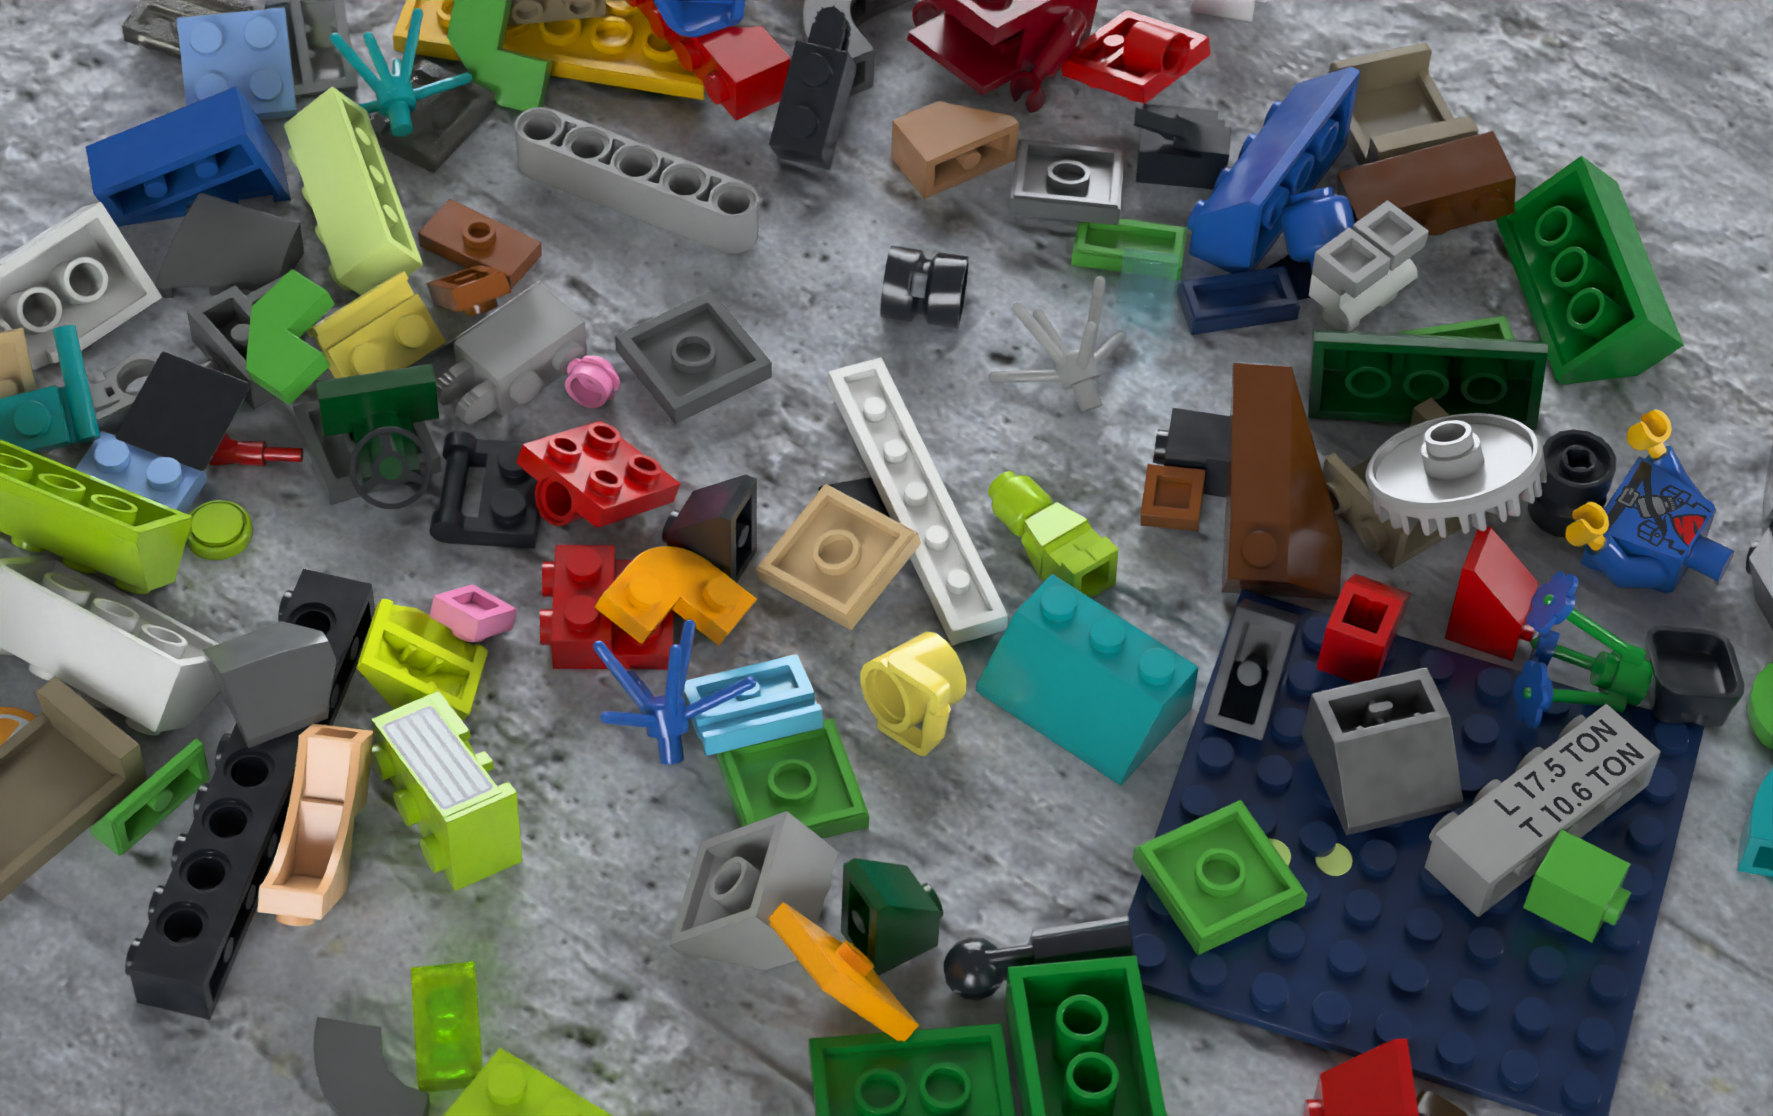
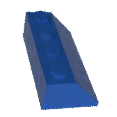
M1347 67L1297 83L1283 101H1274L1265 117L1264 125L1258 134L1252 132L1248 135L1234 166H1225L1220 172L1212 195L1207 201L1200 199L1194 206L1187 223V229L1192 231L1190 255L1231 274L1253 271L1258 267L1283 233L1280 215L1287 206L1291 205L1290 196L1314 190L1346 148L1360 70Z

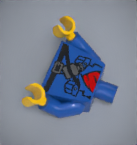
M1657 409L1643 414L1641 422L1630 426L1626 436L1628 444L1633 449L1638 451L1647 450L1649 455L1646 459L1641 456L1638 457L1604 509L1594 502H1588L1574 510L1572 516L1576 521L1567 526L1565 534L1567 541L1573 546L1580 547L1586 544L1581 564L1603 572L1616 587L1653 589L1666 594L1674 592L1688 568L1719 582L1724 576L1735 551L1707 538L1716 508L1711 501L1702 495L1687 475L1671 446H1664L1662 443L1670 437L1672 427L1668 416Z

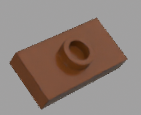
M449 199L418 232L419 246L464 268L479 264L503 270L510 289L518 283L542 255L540 241L452 199Z

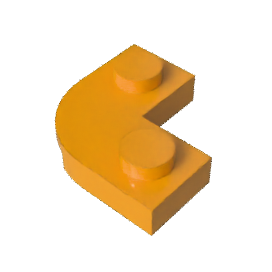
M661 546L648 549L639 554L602 594L595 608L641 644H643L668 613L673 610L685 620H693L696 624V629L720 646L747 614L757 598L702 556L683 548Z

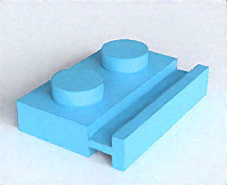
M797 654L686 680L683 698L685 699L686 706L747 677L756 679V686L691 718L697 736L701 738L703 743V751L706 756L824 728L822 708L815 700L814 690Z

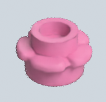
M584 356L582 360L575 358L567 366L566 391L575 402L588 408L601 407L606 403L607 399L611 400L614 398L615 391L620 387V380L613 366L600 356Z

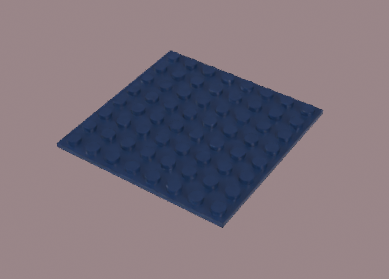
M1241 589L1154 838L1242 800L1268 839L1279 840L1289 848L1291 861L1288 867L1308 895L1304 907L1197 955L1153 888L1149 885L1143 874H1141L1127 916L1131 925L1143 991L1351 1057L1361 1055L1392 1039L1407 1038L1414 1077L1538 1116H1609L1705 726L1691 722L1682 724L1663 722L1654 716L1652 710L1626 704V708L1622 713L1615 711L1661 751L1648 786L1580 838L1630 863L1622 888L1630 891L1631 895L1615 926L1604 921L1591 943L1523 908L1534 875L1481 916L1477 917L1425 868L1432 841L1429 839L1432 829L1450 812H1456L1460 815L1472 806L1477 794L1494 779L1503 782L1513 775L1519 763L1530 751L1536 747L1546 750L1554 744L1562 730L1575 717L1583 715L1587 719L1603 706L1552 702L1550 709L1542 713L1540 725L1535 729L1528 728L1525 722L1518 721L1516 716L1518 703L1514 698V683L1517 676L1522 674L1521 671L1395 635L1378 678L1425 667L1428 668L1451 717L1463 804L1458 809L1346 835L1302 737L1313 693L1356 684L1316 669L1325 629L1331 615ZM1244 598L1302 615L1286 674L1263 740L1203 723L1235 610ZM1552 681L1553 688L1585 691ZM1336 843L1346 847L1353 859L1350 870L1340 876H1332L1322 872L1315 861L1316 857L1330 855L1334 851Z

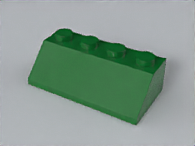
M1582 155L1516 201L1513 214L1496 219L1541 341L1548 344L1547 357L1556 381L1562 385L1639 376L1684 346L1618 182Z

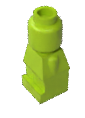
M1006 471L993 480L988 489V496L992 499L993 513L1013 534L1022 537L1021 542L1040 580L1045 581L1053 574L1090 598L1094 595L1097 596L1116 584L1119 549L1106 536L1101 538L1092 529L1088 519L1058 502L1053 503L1052 498L1027 475H1016L1013 471Z

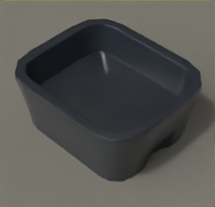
M1655 626L1648 630L1645 640L1646 655L1644 659L1650 661L1653 668L1652 681L1647 695L1654 716L1660 721L1672 724L1691 722L1705 727L1722 726L1743 696L1745 686L1734 647L1729 639L1718 632L1704 629Z

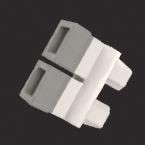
M1387 200L1353 224V229L1349 227L1317 250L1314 256L1309 296L1323 306V320L1336 330L1352 331L1359 325L1361 318L1376 307H1384L1397 297L1398 291L1417 278V269L1410 257L1425 247L1429 231Z

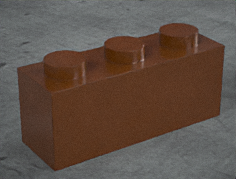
M1494 130L1337 172V195H1343L1349 199L1355 223L1387 200L1429 231L1428 236L1441 235L1452 229L1483 221H1493L1501 216L1514 213L1516 176Z

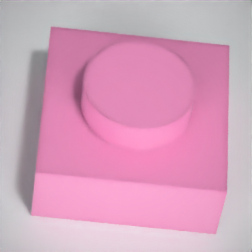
M471 584L434 595L429 617L450 628L451 633L461 640L482 642L488 637L512 630L517 608Z

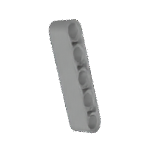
M530 108L523 111L517 117L515 133L518 168L527 177L721 252L730 254L743 253L750 250L758 240L759 199L757 191L748 183L550 108Z

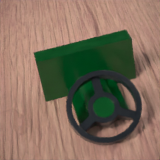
M432 364L317 381L316 388L324 436L353 432L355 448L350 458L349 474L352 485L360 497L375 507L390 510L404 508L417 501L430 484L433 465L427 446L413 433L411 423L439 419L436 381ZM416 444L421 449L426 461V476L421 475ZM357 456L363 483L362 486H360L356 477L355 464ZM406 479L422 485L415 495L398 503L380 502L367 494L380 483L385 486H396Z

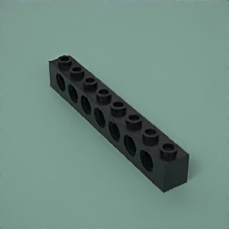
M303 569L294 591L287 590L282 597L278 612V622L283 621L323 631L336 657V667L329 699L330 708L328 718L314 724L333 726L355 673L375 612L373 589L370 583ZM235 724L231 734L224 733L221 737L215 756L216 770L210 784L202 783L198 789L193 807L194 820L188 834L181 833L178 836L171 856L172 871L166 885H158L154 890L148 909L149 924L142 939L135 938L132 941L126 956L125 973L131 977L137 1003L207 1020L211 1019L257 909L259 887L264 882L274 861L290 802L299 735L309 726L248 748L237 724ZM250 784H258L253 787H245ZM229 834H238L231 838H223ZM208 885H218L212 889L200 890ZM186 937H196L190 942L177 943V941Z

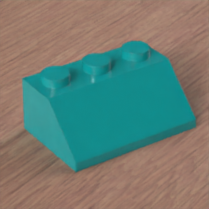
M1051 574L1016 610L976 684V692L1122 786L1192 709L1199 667Z

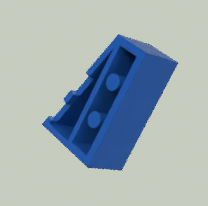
M237 86L86 146L93 194L103 204L118 227L184 217L187 214L186 208L191 207L200 192L239 204L238 200L273 195L274 202L291 200L282 153Z

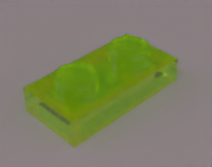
M475 961L410 967L418 1090L435 1092L466 1089L483 1068Z

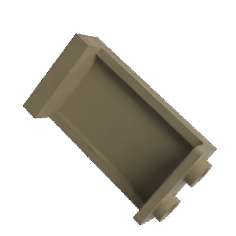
M56 676L36 691L42 713L0 746V901L147 779L139 744Z

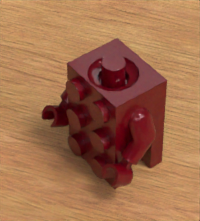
M922 0L912 10V19L916 28L908 32L907 40L982 96L1010 80V92L1014 102H1017L1024 92L1033 90L1027 96L1025 105L1028 112L1034 113L1040 110L1045 103L1046 96L1042 88L1045 79L1048 76L1054 78L1076 45L1090 37L1098 0Z

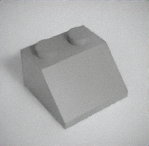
M787 811L700 842L669 946L680 953L764 971L798 960L770 926L768 918L784 902L818 925L825 897L831 887V875L838 851Z

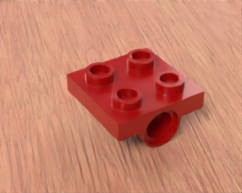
M1126 10L1075 47L1061 67L1062 76L1084 83L1092 88H1099L1126 97L1130 101L1145 104L1211 55L1209 36Z
M601 420L522 444L516 461L517 465L538 481L535 490L536 506L541 516L554 526H563L585 518L594 527L600 528L673 503L681 484L665 472L655 459L641 453L622 438L617 429L603 423Z

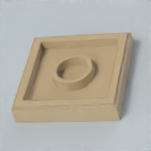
M825 483L756 567L755 571L760 581L843 627L852 630L920 546L921 541L918 532Z

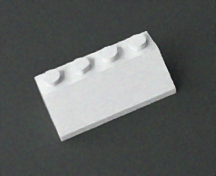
M54 554L0 559V654L15 655L30 663L29 671L45 680H51L56 676L60 681L77 689V694L90 705L103 709L112 708L127 717L125 723L138 732L153 736L160 735L162 731L188 727L220 691L203 652L204 649L219 643L97 577L65 566L62 563L63 559Z

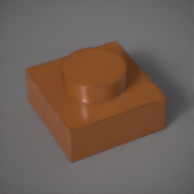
M1148 464L1140 514L1141 526L1199 532L1205 487V470Z

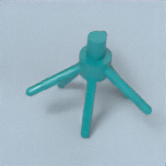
M416 8L412 12L403 60L399 58L393 60L392 75L373 33H364L363 39L380 80L338 33L334 32L330 35V41L376 94L377 100L358 105L364 108L368 114L379 111L382 116L389 118L392 134L399 137L409 135L413 131L410 114L416 109V100L472 81V75L466 72L413 89L410 79L423 18V11L420 8Z

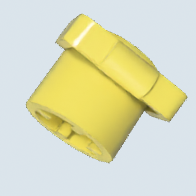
M928 631L868 661L863 665L860 672V685L864 699L873 715L877 718V728L919 756L928 755L944 738L950 706L961 701L966 693V677L963 665L956 652L945 639L936 633ZM923 721L922 730L915 727V725Z

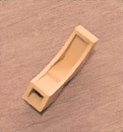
M311 724L299 735L295 773L287 816L274 861L264 882L259 887L257 912L276 914V921L286 925H312L315 923V919L322 920L348 890L354 817L367 804L374 731Z

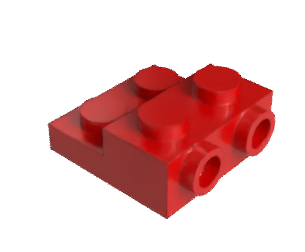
M555 545V561H543L542 596L553 597L552 609H540V645H551L553 669H608L593 649V644L596 641H602L625 669H668L669 650L674 643L673 610L668 613L643 644H641L595 608L602 594L634 560L615 559V545Z

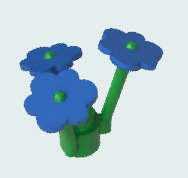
M1562 571L1557 572L1549 583H1545L1537 589L1531 600L1532 610L1526 618L1527 625L1533 627L1538 632V635L1531 640L1532 651L1530 658L1524 662L1522 674H1519L1515 680L1514 698L1518 703L1516 708L1518 721L1525 722L1526 727L1532 729L1540 725L1542 713L1550 709L1552 702L1604 706L1607 704L1613 710L1622 713L1626 708V704L1637 706L1642 702L1649 690L1653 676L1651 662L1644 659L1646 650L1627 644L1574 608L1576 599L1574 592L1577 589L1579 580L1575 575H1566ZM1566 619L1613 651L1611 653L1602 651L1596 658L1558 645L1560 633L1550 629L1553 625L1560 624ZM1554 657L1591 671L1590 683L1598 687L1599 692L1553 688L1547 670L1551 658Z

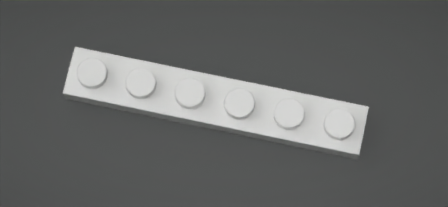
M882 357L828 371L829 390L890 518L918 532L921 544L910 559L951 645L1006 630L1008 614Z

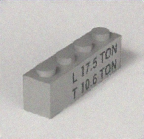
M1607 704L1587 719L1583 715H1579L1566 725L1560 733L1558 740L1546 750L1536 747L1530 751L1519 763L1515 773L1505 781L1501 782L1498 779H1494L1477 794L1472 806L1460 815L1456 812H1450L1444 816L1429 835L1432 844L1425 868L1479 917L1536 873L1561 829L1581 838L1646 788L1661 751Z

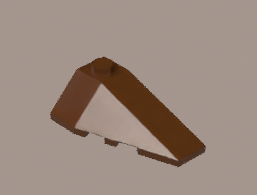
M1234 362L1232 369L1221 592L1240 594L1241 589L1261 595L1338 600L1341 586L1342 537L1292 366Z

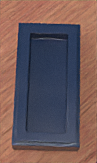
M1285 266L1178 282L1177 296L1191 335L1298 320L1300 305Z

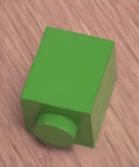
M1561 829L1534 875L1523 908L1592 943L1604 921L1613 926L1616 925L1630 898L1631 892L1622 888L1630 863Z

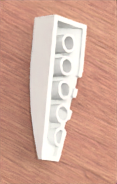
M101 202L80 208L0 260V332L24 328L33 370L59 362L53 329L65 325H75L82 351L162 298Z

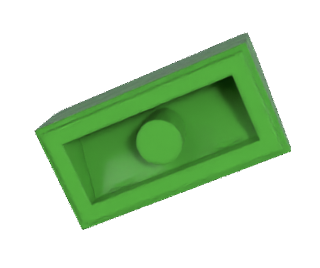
M196 738L96 822L90 828L92 835L118 856L127 852L193 795L202 783L210 780L203 743Z

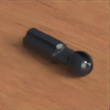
M1123 916L1033 930L1026 945L1000 949L984 938L969 937L955 943L946 954L943 966L946 984L955 994L966 1000L980 1001L994 995L1003 984V981H1007L1008 967L1136 955L1129 917Z

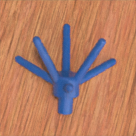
M690 619L684 623L680 644H674L670 647L666 694L664 696L655 697L635 671H626L602 641H596L593 644L594 651L643 712V714L605 711L600 715L601 722L646 728L647 736L657 738L660 763L664 765L677 764L684 761L681 734L689 731V719L756 686V679L747 677L686 706L683 693L696 628L695 622Z

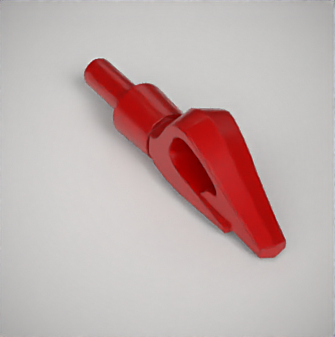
M225 433L208 465H231L238 463L239 465L265 467L266 461L302 462L303 448L267 447L266 441L238 442L231 439Z

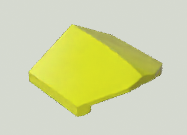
M381 599L376 606L356 668L393 709L440 691L460 719L465 720L470 714L488 651L478 643L474 646L468 641L455 637L451 633L450 628L430 618L427 613L417 608L393 605V601Z

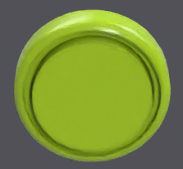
M213 500L197 506L189 513V515L193 516L186 544L195 555L201 558L224 560L241 553L252 539L253 528L250 515L241 505L235 502Z

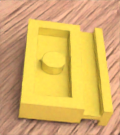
M405 271L393 275L307 330L310 338L314 337L322 350L321 353H323L330 365L329 370L335 379L407 368L446 343L418 293L414 294L407 282L409 278Z

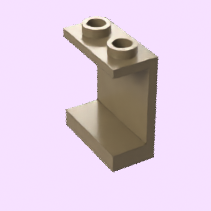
M1430 398L1414 407L1410 427L1428 420L1450 415ZM1335 453L1325 457L1323 475L1335 515H1340L1358 534L1365 548L1372 553H1377L1391 569L1396 568L1462 529L1459 517H1452L1445 523L1447 531L1445 538L1439 535L1438 529L1429 536L1424 535L1420 521L1417 522L1409 535L1405 534L1403 527L1393 529L1390 519L1381 523L1379 515H1375L1371 505L1366 482V469L1372 457L1351 469Z

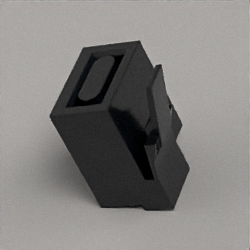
M1143 104V109L1135 108L1134 126L1140 128L1136 182L1213 190L1220 172L1225 166H1228L1230 155L1231 127L1225 126V120H1218V111Z

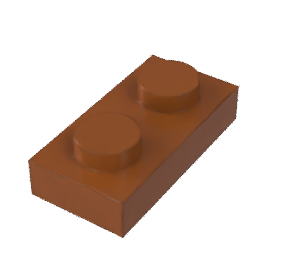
M479 264L426 283L433 304L452 309L454 313L464 311L466 317L479 315L498 307L496 298L511 293L506 274L503 270Z

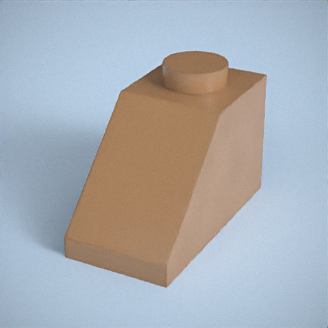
M938 101L921 109L907 112L902 117L892 121L891 159L921 196L926 199L1015 161L1019 122L1011 115Z

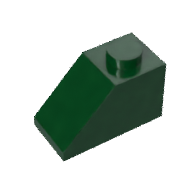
M853 858L843 863L841 933L848 942L858 948L873 963V970L878 976L938 946L940 918L943 917V908L938 895L928 883L921 885L907 865Z

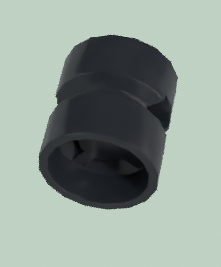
M891 245L882 286L881 317L911 322L920 314L924 315L927 324L959 328L966 294L969 256L938 252L931 260L926 259L921 249ZM915 275L927 276L924 298L912 296Z
M1576 429L1559 431L1549 437L1543 445L1547 482L1541 483L1542 496L1535 497L1533 504L1528 502V512L1532 521L1541 530L1555 537L1566 538L1567 526L1576 521L1572 514L1577 508L1588 502H1594L1603 509L1605 508L1607 493L1611 488L1616 471L1617 458L1612 447L1603 438L1589 431Z

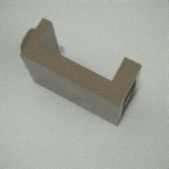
M1424 42L1368 55L1350 57L1330 64L1329 73L1347 67L1360 70L1347 144L1359 166L1478 135L1479 129L1471 115L1460 118L1453 117L1431 78L1429 64L1432 51L1428 43Z

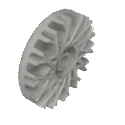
M1483 413L1444 416L1409 427L1382 444L1370 459L1366 469V482L1371 505L1375 515H1379L1381 523L1390 519L1393 529L1403 527L1405 534L1409 535L1417 522L1420 521L1424 535L1429 536L1438 529L1439 535L1442 538L1447 536L1445 523L1452 517H1459L1464 533H1469L1471 526L1480 531H1485L1487 528L1485 512L1498 514L1502 522L1507 520V516L1518 517L1521 513L1519 500L1521 499L1533 504L1535 497L1542 496L1541 483L1547 482L1543 448L1537 434L1517 420Z

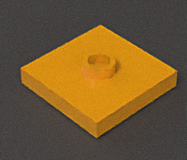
M784 902L768 918L770 926L824 992L898 1042L900 1040L905 1042L918 1028L919 1024L875 973L873 963L858 948L848 941L842 943Z

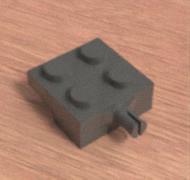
M285 275L246 296L234 285L187 311L192 341L208 358L206 362L200 365L249 382L251 387L244 399L254 410L277 397L253 382L246 371L251 307ZM322 316V317H321L316 323H314L312 326H314L315 324H317V323H319L320 321H322L323 319H325V317ZM307 331L300 337L307 344L320 352L322 351L315 338H310Z

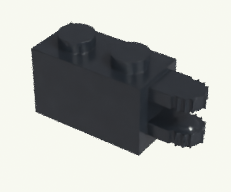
M834 5L826 8L821 7V10L817 11V16L814 17L816 22L812 23L808 42L799 40L795 42L769 141V146L779 159L830 170L857 69L852 57L847 52L850 43L848 37L852 36L850 33L852 30L849 26L850 23L844 18V12L835 8Z

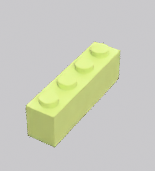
M330 87L284 124V128L291 146L288 154L294 165L299 169L304 186L301 188L302 194L307 203L312 207L318 223L315 226V232L326 247L331 261L328 267L334 281L346 292L353 290L362 296L397 273L405 271L407 276L420 268L423 263L367 111L334 87Z

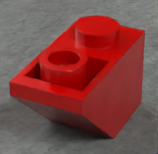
M1356 573L1345 581L1327 623L1316 669L1354 683L1378 679L1412 593Z

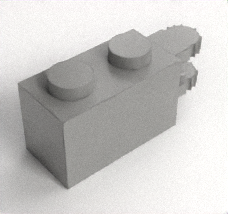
M541 284L537 285L454 342L456 365L437 378L438 402L444 406L445 404L453 403L455 399L461 398L460 402L457 403L454 414L466 426L477 423L479 419H483L493 411L503 417L517 406L529 403L543 388L562 375H568L567 366L573 359L579 358L582 360L584 356H587L585 321Z

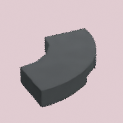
M317 1017L313 1043L316 1072L324 1098L328 1100L338 1116H428L431 1105L429 1093L406 1086L388 1070L382 1056L383 1038L381 1027Z

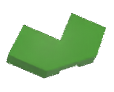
M454 0L447 38L467 71L472 75L473 81L486 102L520 111L544 107L553 61L503 49L512 0Z
M293 269L251 307L246 371L253 382L288 405L330 367L323 353L301 340L300 337L335 304L328 291Z

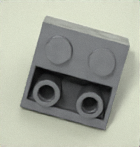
M1427 667L1312 694L1302 737L1346 835L1462 807L1463 795L1451 717Z

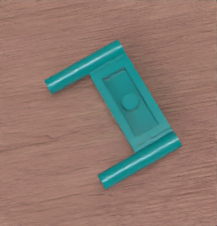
M75 325L60 326L52 330L65 386L58 387L53 385L1 398V440L37 454L101 438Z

